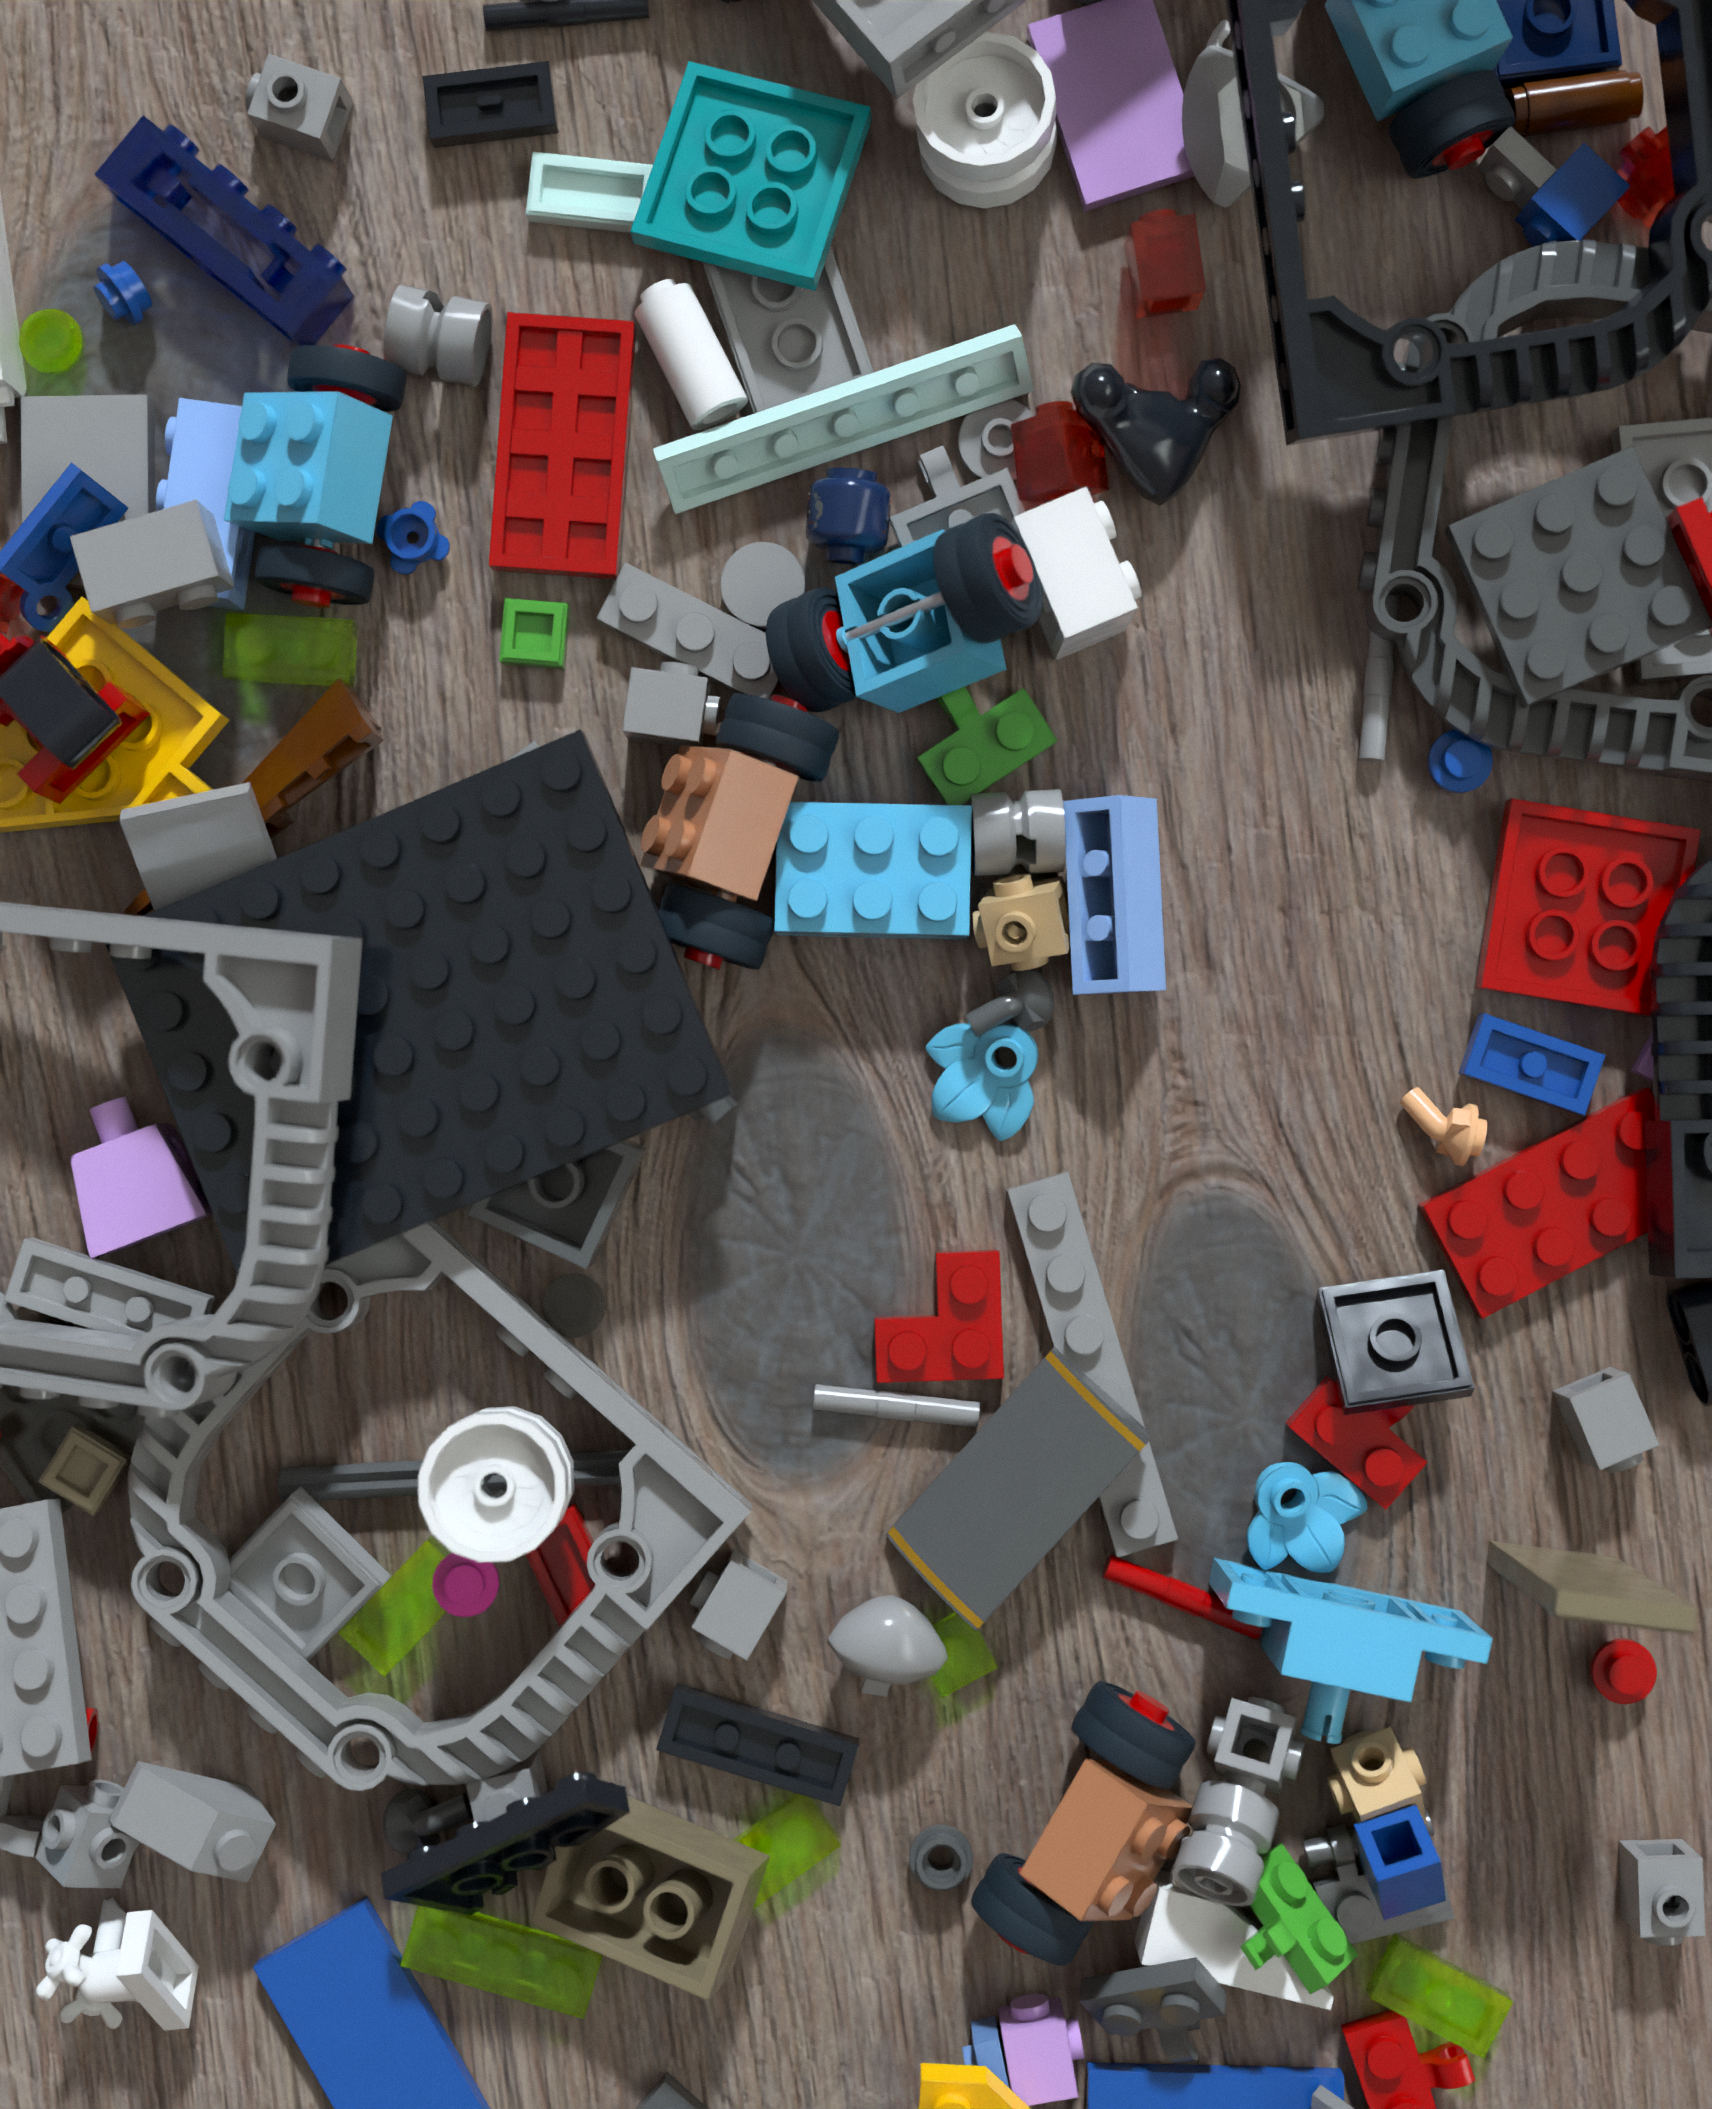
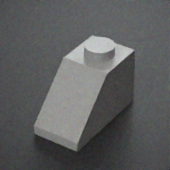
M137 1761L109 1818V1821L115 1828L190 1871L247 1883L276 1825L253 1789L249 1786Z

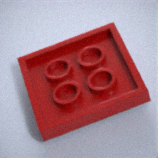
M1513 798L1505 801L1475 988L1650 1017L1652 995L1649 966L1652 965L1654 935L1672 895L1688 876L1695 871L1701 829Z

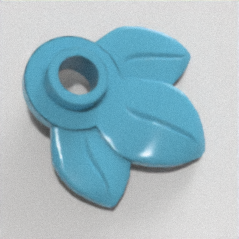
M966 1023L954 1024L938 1032L925 1047L930 1057L937 1064L945 1068L932 1092L931 1105L933 1116L947 1122H964L974 1120L982 1115L990 1131L999 1141L1012 1137L1028 1119L1034 1105V1095L1029 1082V1078L1038 1063V1048L1034 1038L1028 1031H1022L1017 1025L1009 1023L1000 1024L978 1037L974 1035L970 1026ZM1003 1046L1011 1048L1017 1057L1016 1064L1011 1067L999 1065L994 1057L995 1049Z
M1283 1462L1272 1464L1262 1471L1256 1482L1255 1503L1258 1512L1247 1529V1546L1252 1557L1263 1570L1275 1567L1290 1555L1299 1565L1309 1571L1318 1573L1332 1572L1337 1568L1344 1553L1345 1540L1340 1525L1367 1511L1366 1499L1361 1490L1352 1481L1336 1471L1311 1474L1304 1466L1297 1463ZM1296 1488L1297 1491L1290 1501L1281 1504L1280 1501L1283 1493L1289 1489Z

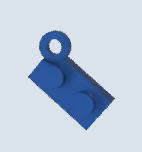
M72 462L0 551V572L24 589L20 597L19 606L22 617L33 628L40 631L52 632L74 606L72 596L65 588L79 571L70 536L117 523L129 508ZM45 596H55L57 600L55 610L48 615H39L37 613L39 600Z

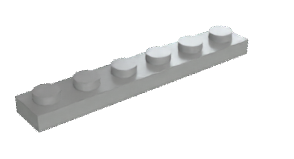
M1066 1171L1006 1189L1053 1347L1060 1351L1145 1428L1069 1173ZM1148 1441L1145 1447L1098 1497L1117 1558L1178 1540L1152 1449Z

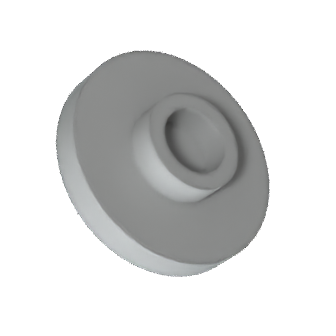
M1011 399L968 413L961 424L958 435L960 458L966 469L978 479L1008 468L1013 482H1016L1025 477L1034 468L1042 448V432L1036 417L1026 406Z
M755 542L740 548L728 559L721 575V593L727 609L735 618L754 628L765 629L768 617L774 608L805 593V577L799 561L790 551L778 544Z

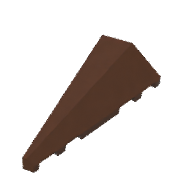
M340 678L336 680L242 782L251 783L270 839L294 823L286 812L289 808L384 741L378 732L381 729L379 724L353 688ZM146 889L124 910L125 915L145 916L154 912Z

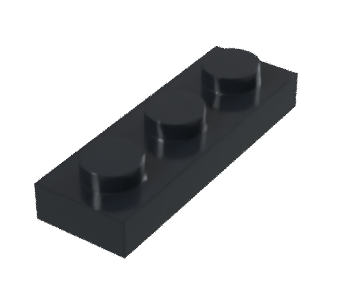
M676 1683L656 1750L840 1806L859 1746V1738Z

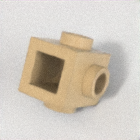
M1016 874L1000 878L993 882L994 889H988L978 904L979 910L973 912V929L976 942L980 949L988 948L991 966L1011 964V968L1014 971L1030 970L1047 964L1049 962L1048 957L1067 954L1070 949L1069 910L1063 876L1032 881L1030 874Z
M1391 1727L1375 1733L1372 1731L1356 1733L1348 1737L1342 1745L1330 1749L1336 1774L1326 1777L1341 1815L1352 1812L1356 1823L1417 1805L1424 1824H1427L1422 1793L1419 1789V1786L1426 1784L1424 1772L1414 1749L1410 1746L1401 1750Z

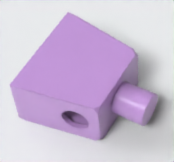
M127 1097L117 1098L89 1109L102 1144L72 1155L71 1166L90 1258L115 1253L213 1215L210 1206L199 1190L195 1168L188 1150L170 1123L153 1124L138 1129Z

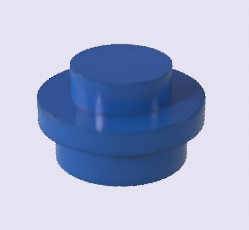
M121 261L113 267L107 263L98 267L96 272L100 283L96 284L93 288L106 312L115 321L124 317L133 326L143 320L142 313L151 308L153 304L147 289L135 271L125 261Z
M1454 729L1435 740L1428 753L1427 765L1430 776L1439 787L1452 793H1466L1478 788L1487 780L1492 770L1493 756L1490 746L1481 744Z

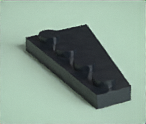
M589 1772L565 1776L557 1782L556 1789L540 1797L516 1800L507 1805L506 1813L488 1822H475L460 1827L456 1831V1837L438 1846H425L409 1852L406 1856L407 1861L381 1873L384 1899L471 1916L484 1908L483 1894L487 1891L492 1890V1895H504L518 1886V1871L528 1869L542 1870L556 1861V1846H579L630 1813L626 1787L599 1780L595 1774Z

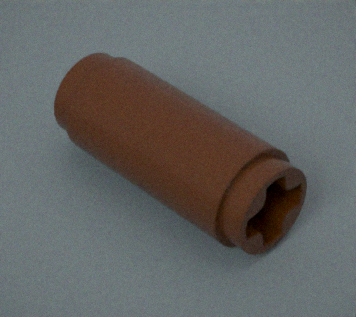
M1617 70L1521 83L1519 87L1509 88L1505 97L1508 99L1515 116V123L1512 128L1523 137L1627 123L1629 119L1640 117L1643 109L1644 91L1642 78L1638 71L1627 72L1626 70Z

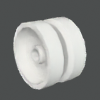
M986 31L916 84L913 106L922 168L938 191L958 204L985 209L1012 204L1035 190L1051 168L1057 144L1055 122L1056 95L1052 73L1035 49L1014 36Z
M515 1406L488 1407L449 1426L429 1447L418 1475L419 1507L431 1533L453 1553L477 1562L510 1561L536 1549L565 1516L574 1492V1461L562 1435L542 1416ZM492 1473H499L506 1479V1493L501 1489L494 1495L488 1490L485 1483L490 1480Z

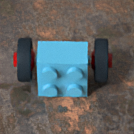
M342 344L333 346H298L292 351L287 372V383L296 392L244 393L231 478L228 484L224 521L279 541H305V545L262 546L257 557L255 580L257 583L271 590L291 595L292 602L315 608H330V603L341 605L367 604L372 595L374 569L361 561L333 551V542L372 544L393 419V416L386 412L400 409L404 399L406 373L395 364L373 356L368 351L358 347Z

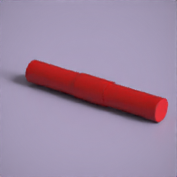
M1113 1554L1109 1555L1105 1563L1102 1578L1255 1640L1258 1639L1263 1627L1246 1624L1232 1618L1233 1610L1226 1608L1219 1597L1209 1594L1203 1589L1171 1576L1167 1577L1123 1558H1117Z

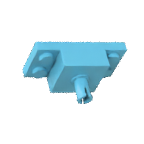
M1213 1559L1209 1584L1223 1602V1605L1233 1610L1232 1618L1246 1624L1264 1627L1260 1646L1281 1675L1312 1681L1304 1721L1300 1727V1733L1308 1738L1321 1741L1322 1735H1325L1327 1743H1341V1731L1350 1689L1411 1702L1422 1650L1426 1651L1424 1657L1426 1660L1450 1668L1463 1669L1466 1660L1484 1664L1488 1662L1492 1637L1460 1610L1278 1571L1263 1570L1259 1567L1222 1559Z

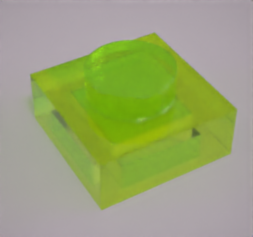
M956 1612L932 1625L944 1644L948 1660L940 1670L931 1676L942 1698L998 1668L997 1662L980 1630L975 1631Z

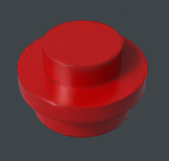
M1620 1638L1606 1642L1596 1651L1591 1661L1590 1674L1595 1688L1601 1695L1614 1703L1627 1705L1639 1702L1651 1692L1656 1682L1657 1668L1654 1658L1645 1647L1636 1641Z

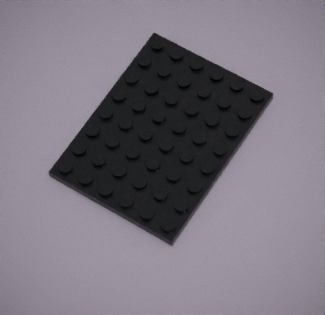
M581 729L144 916L362 939L350 1100L338 1101L336 1126L339 1127L338 1141H335L333 1166L336 1169L335 1181L332 1182L330 1199L332 1220L328 1225L327 1246H329L328 1261L325 1262L324 1267L734 1095L590 744ZM105 943L110 955V943ZM152 948L151 959L110 956L238 1275L246 1247L255 1131V1095L246 1093L235 1083L229 1067L231 1048L240 1034L220 999L203 981L205 953ZM274 1047L270 1055V1062L273 1071L278 1075L282 1063L281 1056L277 1048Z

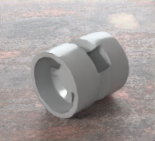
M399 285L392 296L386 318L383 345L384 360L395 364L407 373L422 376L429 367H433L436 369L440 380L472 387L478 386L486 368L491 344L493 315L490 303L453 296L446 304H442L435 291Z
M1060 789L1025 791L1019 801H1012L1006 792L970 794V806H972L971 855L974 876L1009 875L1015 865H1022L1028 874L1064 872L1066 857L1065 818Z
M1214 1780L1201 1783L1188 1819L1190 1827L1194 1832L1192 1837L1182 1838L1172 1869L1174 1878L1183 1887L1211 1901L1232 1906L1251 1905L1255 1900L1265 1867L1259 1854L1267 1853L1270 1849L1280 1816L1278 1808L1266 1797L1238 1784Z

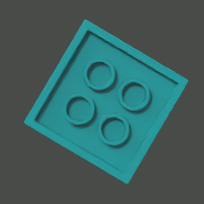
M688 61L630 230L633 243L816 291L872 122L871 107Z

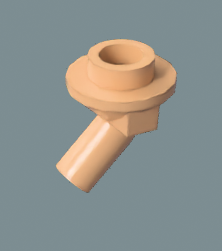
M1419 1087L1412 1089L1401 1099L1400 1104L1423 1131L1432 1139L1437 1140V1153L1450 1156L1454 1165L1464 1166L1469 1156L1479 1157L1486 1139L1487 1120L1478 1118L1479 1110L1477 1105L1467 1104L1461 1109L1453 1108L1448 1116L1445 1117Z

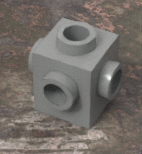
M1249 1697L1247 1703L1232 1698L1227 1717L1216 1715L1207 1746V1753L1216 1756L1214 1762L1217 1775L1227 1778L1226 1782L1244 1786L1264 1796L1265 1790L1280 1794L1284 1777L1296 1780L1305 1747V1742L1294 1739L1296 1734V1717L1285 1714L1286 1708L1272 1701ZM1259 1743L1267 1748L1269 1756L1265 1762H1260L1245 1757V1749L1250 1744Z
M92 1780L88 1786L61 1785L53 1809L44 1820L42 1840L35 1858L63 1887L121 1888L133 1852L140 1844V1841L115 1828L109 1821L124 1790L122 1786L106 1780Z

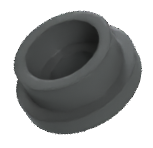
M944 1824L929 1826L922 1830L911 1844L909 1852L910 1868L918 1882L931 1890L947 1891L961 1885L971 1872L973 1852L970 1842L955 1827ZM943 1846L951 1850L953 1857L947 1864L937 1865L929 1859L930 1852L936 1847Z

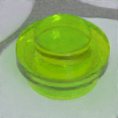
M43 309L31 314L24 321L19 334V347L25 360L38 371L46 374H60L70 370L79 362L84 352L85 338L80 325L69 314L58 309Z

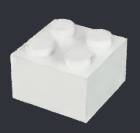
M1086 486L1013 517L1012 525L1024 540L1039 576L1042 592V609L1038 622L1054 660L1125 632L1138 609L1135 600L1142 597V592L1129 561L1119 564L1110 540L1116 537V529L1105 503L1102 500L1094 503Z

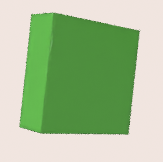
M505 598L500 663L502 665L565 670L570 617L569 604Z

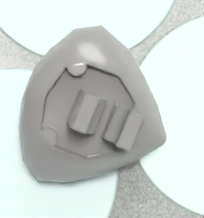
M895 1595L877 1596L855 1607L839 1620L828 1638V1645L843 1665L852 1674L863 1677L861 1692L887 1697L890 1684L906 1685L923 1681L935 1675L948 1660L946 1648L929 1620L912 1604Z

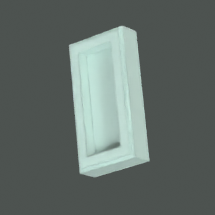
M533 152L526 207L528 222L630 233L653 165Z

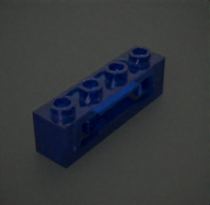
M143 115L94 175L117 201L297 347L315 345L355 297L342 278V275L347 271L346 267L318 243L310 251L297 241L293 236L298 229L272 205L267 203L262 210L254 206L244 197L249 189L223 165L218 163L211 171L195 158L200 149L174 125L169 123L162 131ZM178 175H182L188 180V183L205 205L273 259L260 276L269 285L270 290L277 296L280 295L282 297L279 303L264 291V286L246 264L181 212L192 196L181 184L182 182L176 178ZM158 196L165 201L167 206L163 209L152 199ZM286 262H289L298 270L295 276L285 268Z

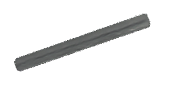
M630 1449L570 1452L574 1461V1487L621 1485L619 1463ZM424 1460L282 1468L279 1470L277 1480L279 1499L285 1502L300 1486L315 1501L418 1496V1475ZM492 1473L490 1480L485 1483L488 1490L491 1492L500 1491L501 1489L507 1491L506 1479L499 1473Z

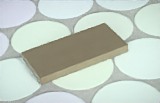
M1489 1541L1486 1563L1557 1618L1688 1635L1690 1632H1695L1697 1607L1614 1556Z

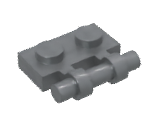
M1425 1810L1427 1819L1425 1826L1430 1837L1434 1836L1432 1822L1428 1812ZM1345 1824L1325 1828V1836L1302 1841L1309 1867L1333 1862L1334 1874L1311 1879L1314 1891L1334 1920L1342 1927L1351 1944L1455 1918L1443 1869L1446 1901L1383 1920L1362 1866L1356 1868L1355 1856L1359 1855L1355 1828L1347 1830Z

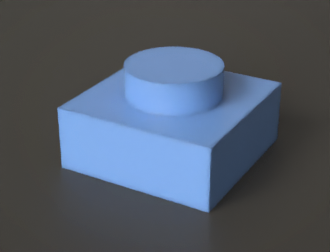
M992 2016L971 2021L973 2044L962 2046L965 2065L986 2066L1010 2088L996 2017Z

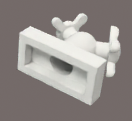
M113 1897L103 1900L94 1950L88 1956L81 1954L80 1950L91 1936L92 1927L84 1924L77 1926L69 1942H62L58 1939L47 1941L45 1945L46 1952L49 1954L45 1965L47 1976L36 1989L37 1997L45 2001L49 2000L58 1984L64 1981L71 1986L78 1987L76 2000L64 2006L60 2012V2020L63 2023L72 2022L81 2013L89 2016L101 2015L106 2026L115 2029L120 2026L122 2015L111 2002L137 2001L164 2031L189 2028L199 1966L153 1910L127 1912L126 1914Z

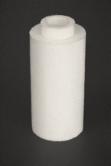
M666 279L647 288L640 296L642 303L637 307L634 315L693 430L709 428L739 412L747 404L748 398L691 285L687 283L676 284L673 279Z

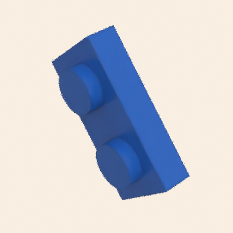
M1482 1013L1477 1016L1458 1074L1576 1115H1585L1606 1055Z

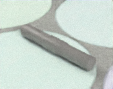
M1389 595L1385 599V608L1388 614L1394 620H1397L1399 597ZM1371 630L1365 669L1359 760L1383 762L1385 760L1389 704L1392 696L1395 644L1382 639Z
M816 1384L813 1410L876 1416V1418L911 1422L923 1421L977 1427L980 1402L920 1396L905 1392L874 1391Z

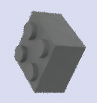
M627 1139L472 1204L468 1215L587 1269L595 1263L647 1148Z

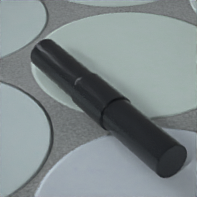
M533 0L483 4L486 31L537 27L554 28L587 25V23L650 18L648 0H558L551 2Z

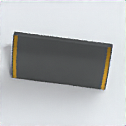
M1053 1347L886 1533V1536L925 1582L964 1621L977 1631L1145 1447L1151 1433L1060 1351Z

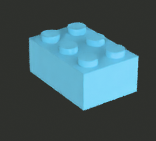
M790 802L776 842V935L966 940L969 936L972 806Z

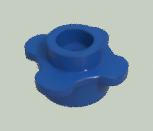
M417 501L413 503L411 508H404L392 515H385L377 524V535L386 542L392 553L391 567L399 574L410 575L415 571L417 565L430 559L442 561L449 554L450 542L445 536L440 535L434 522L437 515L436 510L425 501ZM410 533H417L419 535L417 543L411 544L408 542Z

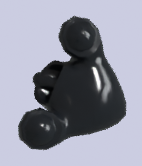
M1224 359L1202 360L1188 382L1186 399L1179 400L1167 391H1150L1138 388L1128 382L1124 383L1122 376L1111 364L1091 362L1074 376L1070 393L1077 413L1101 439L1120 473L1126 476L1131 485L1143 498L1161 506L1177 496L1191 479L1205 453L1213 432L1238 404L1241 384L1235 367Z

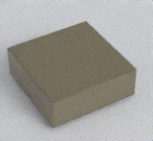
M76 1424L69 1430L38 1482L91 1515H95L102 1509L129 1465L132 1456L84 1426Z

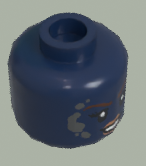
M828 468L826 478H821L810 486L805 531L806 538L814 546L826 549L827 562L862 565L864 564V553L876 552L886 546L892 498L888 488L877 482L878 474L876 472L857 468Z

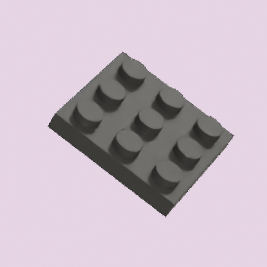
M1633 446L1450 524L1445 530L1523 709L1705 632L1712 627L1709 614Z

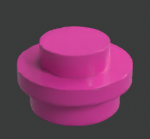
M453 1552L438 1564L432 1579V1589L438 1604L448 1613L459 1617L475 1616L485 1611L495 1600L500 1584L499 1573L493 1562H477Z

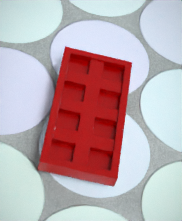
M507 312L489 567L492 571L617 579L619 575L637 329L634 321Z
M1639 1088L1418 1204L1476 1317L1484 1319L1648 1232L1645 1120H1655V1101L1649 1088Z

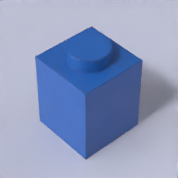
M1583 142L1533 195L1515 221L1523 227V234L1533 247L1553 241H1581L1612 209L1631 185Z
M1417 1805L1354 1824L1360 1862L1383 1920L1446 1901L1441 1861Z

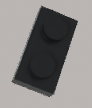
M549 61L422 76L429 138L434 148L559 133L552 71Z

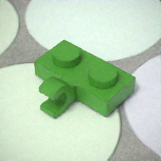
M962 687L936 698L957 729V732L917 757L916 760L945 805H962L970 800V794L981 793L1054 745L1058 740L1024 687L982 715L977 710L967 689Z
M1280 1843L1260 1856L1265 1867L1255 1900L1250 1906L1263 1924V1927L1247 1939L1240 1948L1255 1970L1262 1967L1274 1955L1277 1957L1284 1955L1309 1994H1312L1335 1979L1358 1956V1953L1347 1939L1342 1927L1334 1920L1314 1891L1302 1869L1295 1863L1284 1845Z

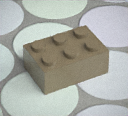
M627 1796L630 1813L579 1846L555 1847L557 1860L549 1865L530 1923L708 2001L731 1976L770 1855Z

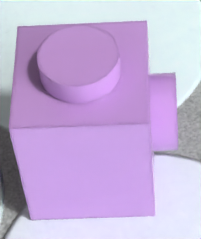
M1026 1994L1013 1999L1010 2002V2006L999 2007L1001 2033L1011 2090L1028 2106L1078 2098L1072 2060L1084 2059L1078 2018L1065 2020L1061 1998L1048 1999L1044 1994Z

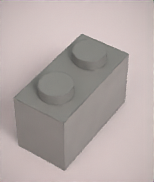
M198 500L70 536L91 612L110 624L116 623L118 628H133L148 624L156 619L155 611L179 605L181 610H194L212 605L218 601L217 593L235 588L214 515Z

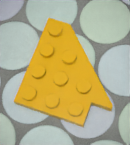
M81 596L49 634L47 639L69 658L71 664L97 692L110 681L133 695L151 714L61 804L33 792L17 775L40 751L35 740L16 720L8 727L0 723V833L119 821L122 809L213 790L189 768L230 720L122 628H118L116 623L110 624L93 614L88 600Z

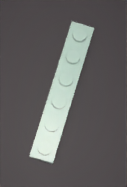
M1014 324L653 448L674 513H681L1034 391L1023 337Z

